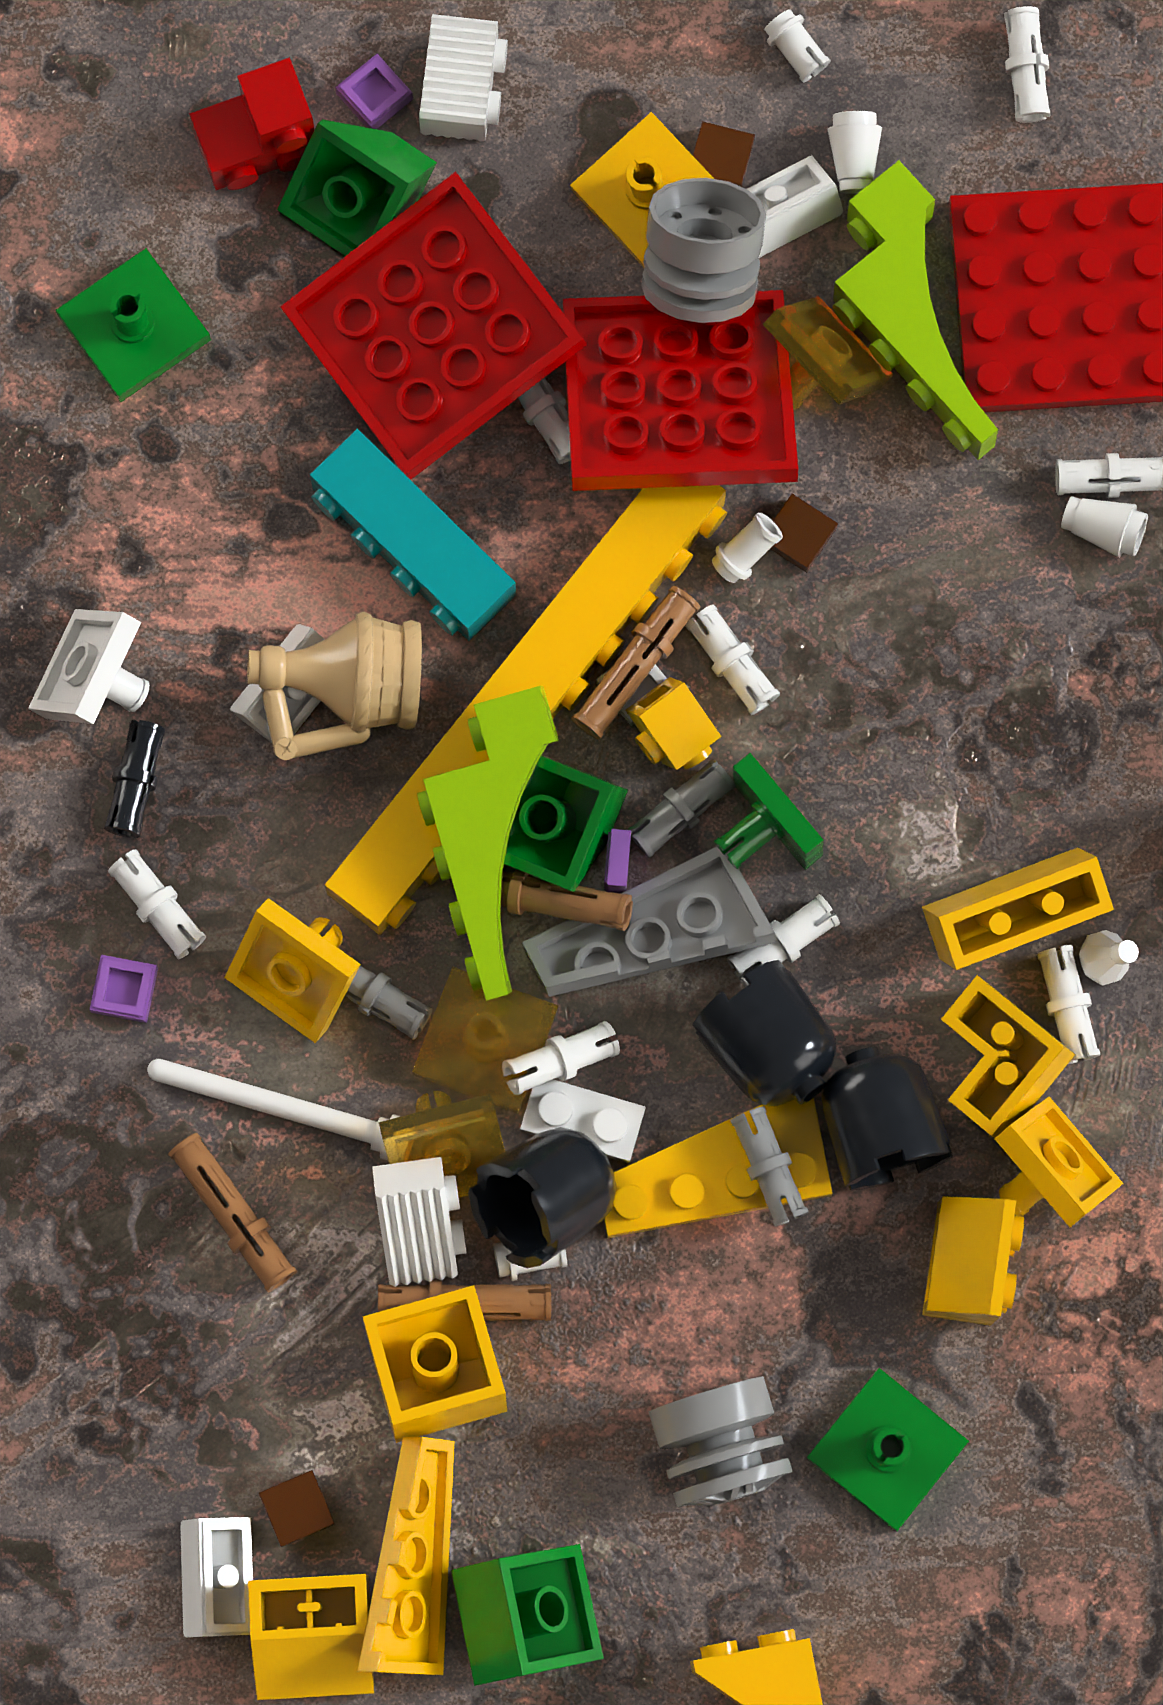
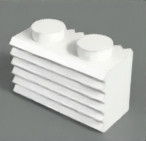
M432 14L419 112L421 134H432L436 137L444 136L446 138H465L467 140L475 139L481 142L486 140L487 125H498L501 92L492 91L494 72H505L508 40L498 39V21Z
M441 1157L372 1166L389 1284L396 1287L400 1283L408 1285L413 1281L419 1284L422 1280L431 1282L434 1278L443 1280L446 1276L452 1279L458 1275L456 1255L467 1253L462 1219L451 1221L449 1213L451 1210L460 1209L456 1175L444 1176Z

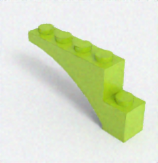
M898 160L849 200L847 221L849 223L847 224V229L853 239L863 249L869 250L872 247L874 250L835 281L833 294L835 304L833 305V310L848 329L854 331L858 328L871 342L869 349L872 355L884 369L891 371L895 368L908 383L905 386L906 391L915 404L923 411H928L931 408L944 422L942 430L953 446L961 452L968 449L979 460L995 447L998 429L972 397L957 372L940 334L930 298L925 263V225L933 219L935 199Z
M537 686L474 704L477 717L468 719L470 733L476 751L487 750L489 760L425 778L423 781L426 791L417 793L426 826L436 824L442 846L433 848L442 881L452 879L458 900L449 903L454 928L458 936L468 935L473 956L464 958L469 981L473 991L483 989L486 1001L508 995L512 992L503 950L500 914L502 872L509 834L521 796L539 758L548 744L559 741L544 686Z

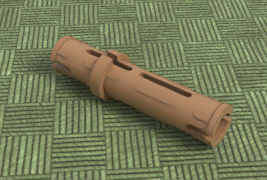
M671 586L668 594L646 623L639 622L631 632L634 637L611 669L604 675L601 682L579 711L571 717L572 721L591 737L597 740L601 739L604 731L626 702L633 696L636 689L660 658L667 659L674 650L671 643L692 615L700 609L699 603L684 590Z
M518 869L514 873L502 872L501 906L507 907L509 913L522 915L525 911L552 915L553 917L603 925L625 931L629 925L633 908L632 895L610 893L583 886H578L572 892L540 878L532 877V875Z
M198 1133L192 1134L170 1150L168 1155L171 1159L175 1160L203 1203L206 1204L229 1236L230 1240L227 1245L234 1254L239 1252L242 1254L268 1293L274 1291L290 1280L297 1273V1270L289 1263L268 1233L271 1226L265 1217L257 1218L234 1186L232 1180L204 1145ZM203 1169L228 1202V1208L202 1174ZM237 1218L241 1220L249 1234L259 1245V1247L264 1253L263 1256H261L256 1247L253 1245L250 1238L238 1224V1222L236 1221Z
M433 1279L430 1285H397L394 1287L392 1285L378 1284V1312L473 1285H442V1281L439 1279ZM473 1284L485 1321H551V1284Z

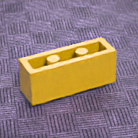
M1078 847L922 906L939 959L955 970L1114 910L1097 857Z

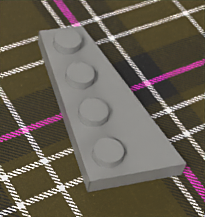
M715 847L621 893L632 895L631 901H633L631 919L625 931L568 919L522 942L544 989L548 996L551 997L776 943V935L741 871L728 861L729 857L727 854L730 852L728 851V853L723 855L718 847Z

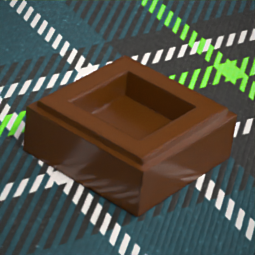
M702 121L693 157L714 179L729 181L742 187L755 142V134Z
M791 494L773 520L780 529L783 538L770 549L807 573L836 531L838 523L799 497Z
M313 1470L259 1493L281 1547L335 1525Z

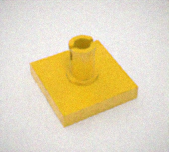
M650 112L570 184L573 193L641 266L645 268L643 262L648 246L646 239L648 211L653 194L666 184L682 179L714 178L663 123Z
M268 898L256 910L224 978L316 1043L328 1030L361 964L338 948L342 944L343 935L336 924L323 937L320 935L329 924V919L323 917L316 918L308 927Z
M1050 1096L994 1138L1021 1170L1014 1179L999 1189L1001 1199L1016 1200L1015 1215L1024 1216L1032 1206L1045 1198L1070 1228L1124 1184Z

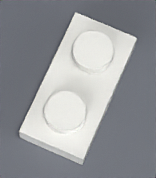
M552 1079L532 1088L520 1132L535 1136L538 1133L559 1127L579 1131L592 1139L608 1158L630 1164L646 1107Z

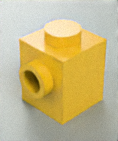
M668 677L625 710L641 732L635 737L636 743L654 765L661 761L662 764L675 770L682 766L684 769H690L705 760L712 752L710 745L722 737L686 684L672 677Z

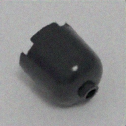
M780 960L766 962L746 973L743 977L749 985L730 1000L724 992H720L700 1012L693 1022V1027L697 1030L696 1034L699 1036V1041L740 1090L752 1101L769 1107L786 1104L795 1099L799 1105H802L813 1099L826 1087L827 1083L822 1077L833 1064L837 1051L836 1038L830 1026L792 973L784 967Z
M876 1046L860 1049L845 1056L847 1066L837 1070L826 1081L827 1085L823 1089L821 1097L823 1113L841 1179L844 1180L845 1187L849 1186L851 1191L893 1183L894 1178L891 1172L893 1170L915 1163L919 1174L937 1167L953 1157L950 1140L926 1075L921 1066L912 1058L895 1053L880 1055Z
M559 1127L538 1133L479 1166L476 1170L479 1173L478 1182L469 1188L468 1193L472 1214L484 1237L490 1239L496 1235L503 1246L511 1251L510 1254L505 1256L509 1262L524 1268L541 1266L603 1221L612 1210L616 1193V1182L606 1154L592 1139L582 1132Z

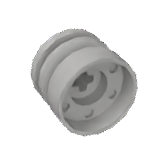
M711 178L682 179L666 184L654 193L648 211L646 231L648 246L644 255L643 263L645 268L641 283L645 298L655 308L677 319L698 323L723 322L741 316L751 308L758 289L757 277L760 270V260L758 257L763 245L766 212L761 200L743 187L729 181Z
M763 1376L705 1391L648 1411L660 1449L687 1448L689 1458L666 1470L669 1479L694 1474L697 1485L673 1493L678 1508L688 1505L712 1507L762 1492L782 1476L793 1473L789 1458L763 1464L760 1453L784 1445L781 1435L755 1437L752 1426L775 1414Z

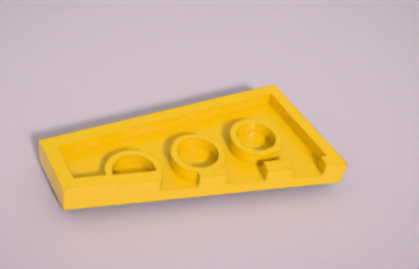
M814 1098L802 1105H799L794 1099L778 1106H765L766 1115L781 1152H788L792 1164L788 1168L802 1200L808 1201L832 1196L833 1192ZM748 1110L744 1114L752 1133L756 1135L758 1130L750 1110ZM731 1119L614 1172L616 1182L614 1204L612 1210L604 1218L607 1238L768 1208L758 1181H751L747 1169L751 1167V1164L742 1147L735 1127L730 1122ZM786 1198L781 1199L782 1205L788 1204Z
M403 1437L358 1671L443 1675L455 1441L427 1437Z

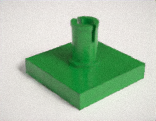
M147 248L56 309L57 316L120 402L211 341L209 332Z
M751 753L733 766V782L738 791L748 801L753 811L723 836L714 840L718 849L725 855L739 842L743 841L727 854L729 857L728 861L738 869L744 861L775 837L785 845L805 870L823 856V838Z
M878 1368L806 1459L893 1531L897 1532L967 1445L969 1440L882 1369Z

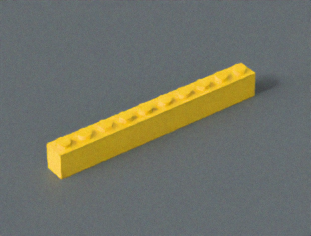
M712 485L642 488L325 883L328 896L379 935L384 932L388 925L397 929L406 920L416 905V902L411 899L412 895L424 881L432 885L440 877L433 848L442 846L436 824L426 826L418 801L417 793L426 791L423 779L489 760L487 750L476 751L470 733L468 719L477 717L474 704L537 686H544L553 719L563 706L571 711L589 689L590 683L585 679L598 663L604 668L608 666L624 645L625 641L619 636L633 620L637 624L639 622L642 623L653 610L659 600V597L653 593L665 578L668 577L674 582L686 569L693 558V554L688 550L700 535L707 539L710 538L721 525L727 515V511L722 508L726 497V490L723 487Z

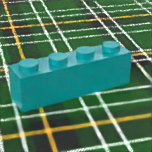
M358 429L310 474L312 489L315 491L311 498L318 508L333 521L341 516L355 530L350 536L357 546L372 559L380 554L394 568L389 574L396 584L411 597H414L419 592L433 606L429 611L431 617L449 635L453 636L459 631L470 641L516 596V582Z

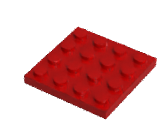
M456 171L280 306L389 455L410 480L587 345Z
M1163 183L950 196L948 205L963 382L972 397L984 412L1163 402Z
M783 290L757 291L753 306L741 316L723 322L707 323L681 320L665 314L655 308L645 298V295L563 299V313L587 343L584 348L565 361L572 491L798 482V457Z

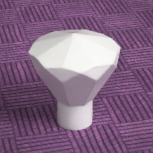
M1103 930L1087 935L1079 952V957L1085 975L1103 986L1121 980L1129 970V963L1137 959L1139 951L1133 941H1123L1118 934Z

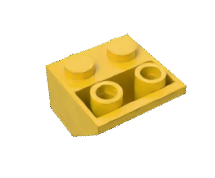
M941 1197L937 1203L923 1316L990 1326L1001 1317V1313L1006 1314L1007 1309H1012L1017 1275L1007 1273L1009 1256L1014 1257L1015 1251H1020L1024 1229V1217L1015 1215L1016 1200Z
M354 1574L248 1581L250 1637L257 1700L374 1693L373 1672L358 1671L370 1609L369 1575Z
M794 1629L757 1636L759 1648L740 1652L738 1651L736 1640L700 1647L702 1659L690 1661L691 1671L694 1675L738 1705H823L810 1638L796 1640Z

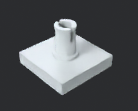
M75 609L28 709L45 719L94 724L106 697L123 706L129 712H135L139 709L148 695L149 681L135 676L121 668V665L141 622L124 612Z

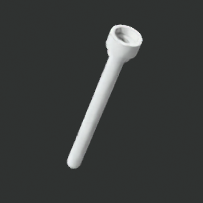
M163 1059L151 1061L147 1068L149 1077L154 1081L370 1143L371 1150L380 1152V1158L395 1163L404 1162L410 1148L415 1129V1121L393 1114L390 1119L380 1117L377 1122Z

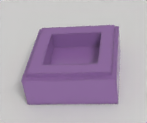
M378 54L374 55L335 87L336 94L366 128H379L413 100L411 90Z
M611 829V832H608L604 891L621 894L627 889L631 830Z
M101 955L90 1005L91 1013L147 1023L158 972L157 965Z

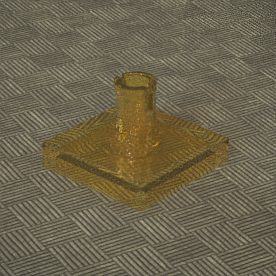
M819 296L778 308L763 323L765 328L796 359V362L790 367L794 409H799L803 401L819 384L840 405L879 390L893 375L891 371H887L872 355L870 349L853 331L841 322L833 310Z
M452 966L412 1074L519 1114L528 1090L520 1095H514L506 1082L525 1075L527 1070L514 1075L504 1076L502 1062L545 1047L559 1006L512 989V992L508 995L486 1001L483 989L473 991L467 972Z
M433 1091L437 1105L436 1108H431L428 1093H425L415 1103L416 1113L378 1122L389 1164L441 1157L444 1176L456 1175L459 1198L468 1196L469 1188L477 1184L479 1174L476 1171L477 1168L505 1152L491 1093L452 1103L447 1093Z

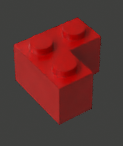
M290 57L238 75L240 96L189 113L193 132L215 191L225 187L229 190L243 189L255 183L259 175L278 168L281 172L296 170L315 129L312 114Z

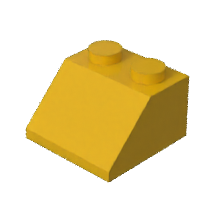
M474 1285L362 1316L396 1443L402 1442L403 1437H420L507 1412L506 1392Z

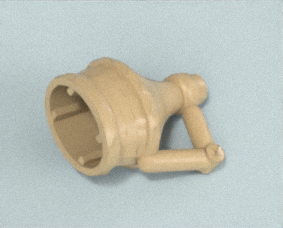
M363 611L357 613L355 619L343 625L327 639L307 648L286 652L281 646L267 645L263 646L260 651L249 650L247 684H259V687L264 690L262 694L275 755L282 760H290L292 758L361 744L369 739L371 734L370 728L397 723L398 727L406 730L415 728L418 717L421 683V623L408 620L402 622V625L372 618L371 614ZM287 686L304 691L322 701L347 724L294 735L283 687Z

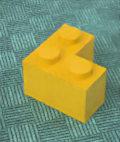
M976 975L941 1018L944 1023L984 1055L950 1096L948 1101L994 1138L1031 1110L1076 1055L978 975Z

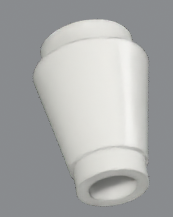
M846 111L833 114V126L827 130L839 182V192L858 194L874 180L882 127L877 125V116L874 112Z
M1071 496L1063 514L1061 528L1071 531V533L1119 558L1123 553L1135 556L1145 533L1148 514L1137 511L1136 504L1085 498L1079 499Z

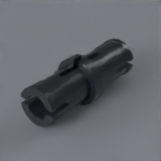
M136 720L130 721L121 764L114 768L112 781L116 784L111 807L104 826L106 831L127 838H131V836L134 838L140 837L146 803L148 802L150 791L156 790L158 777L154 773L159 750L161 749L163 736L166 731L164 727L144 720H139V722Z

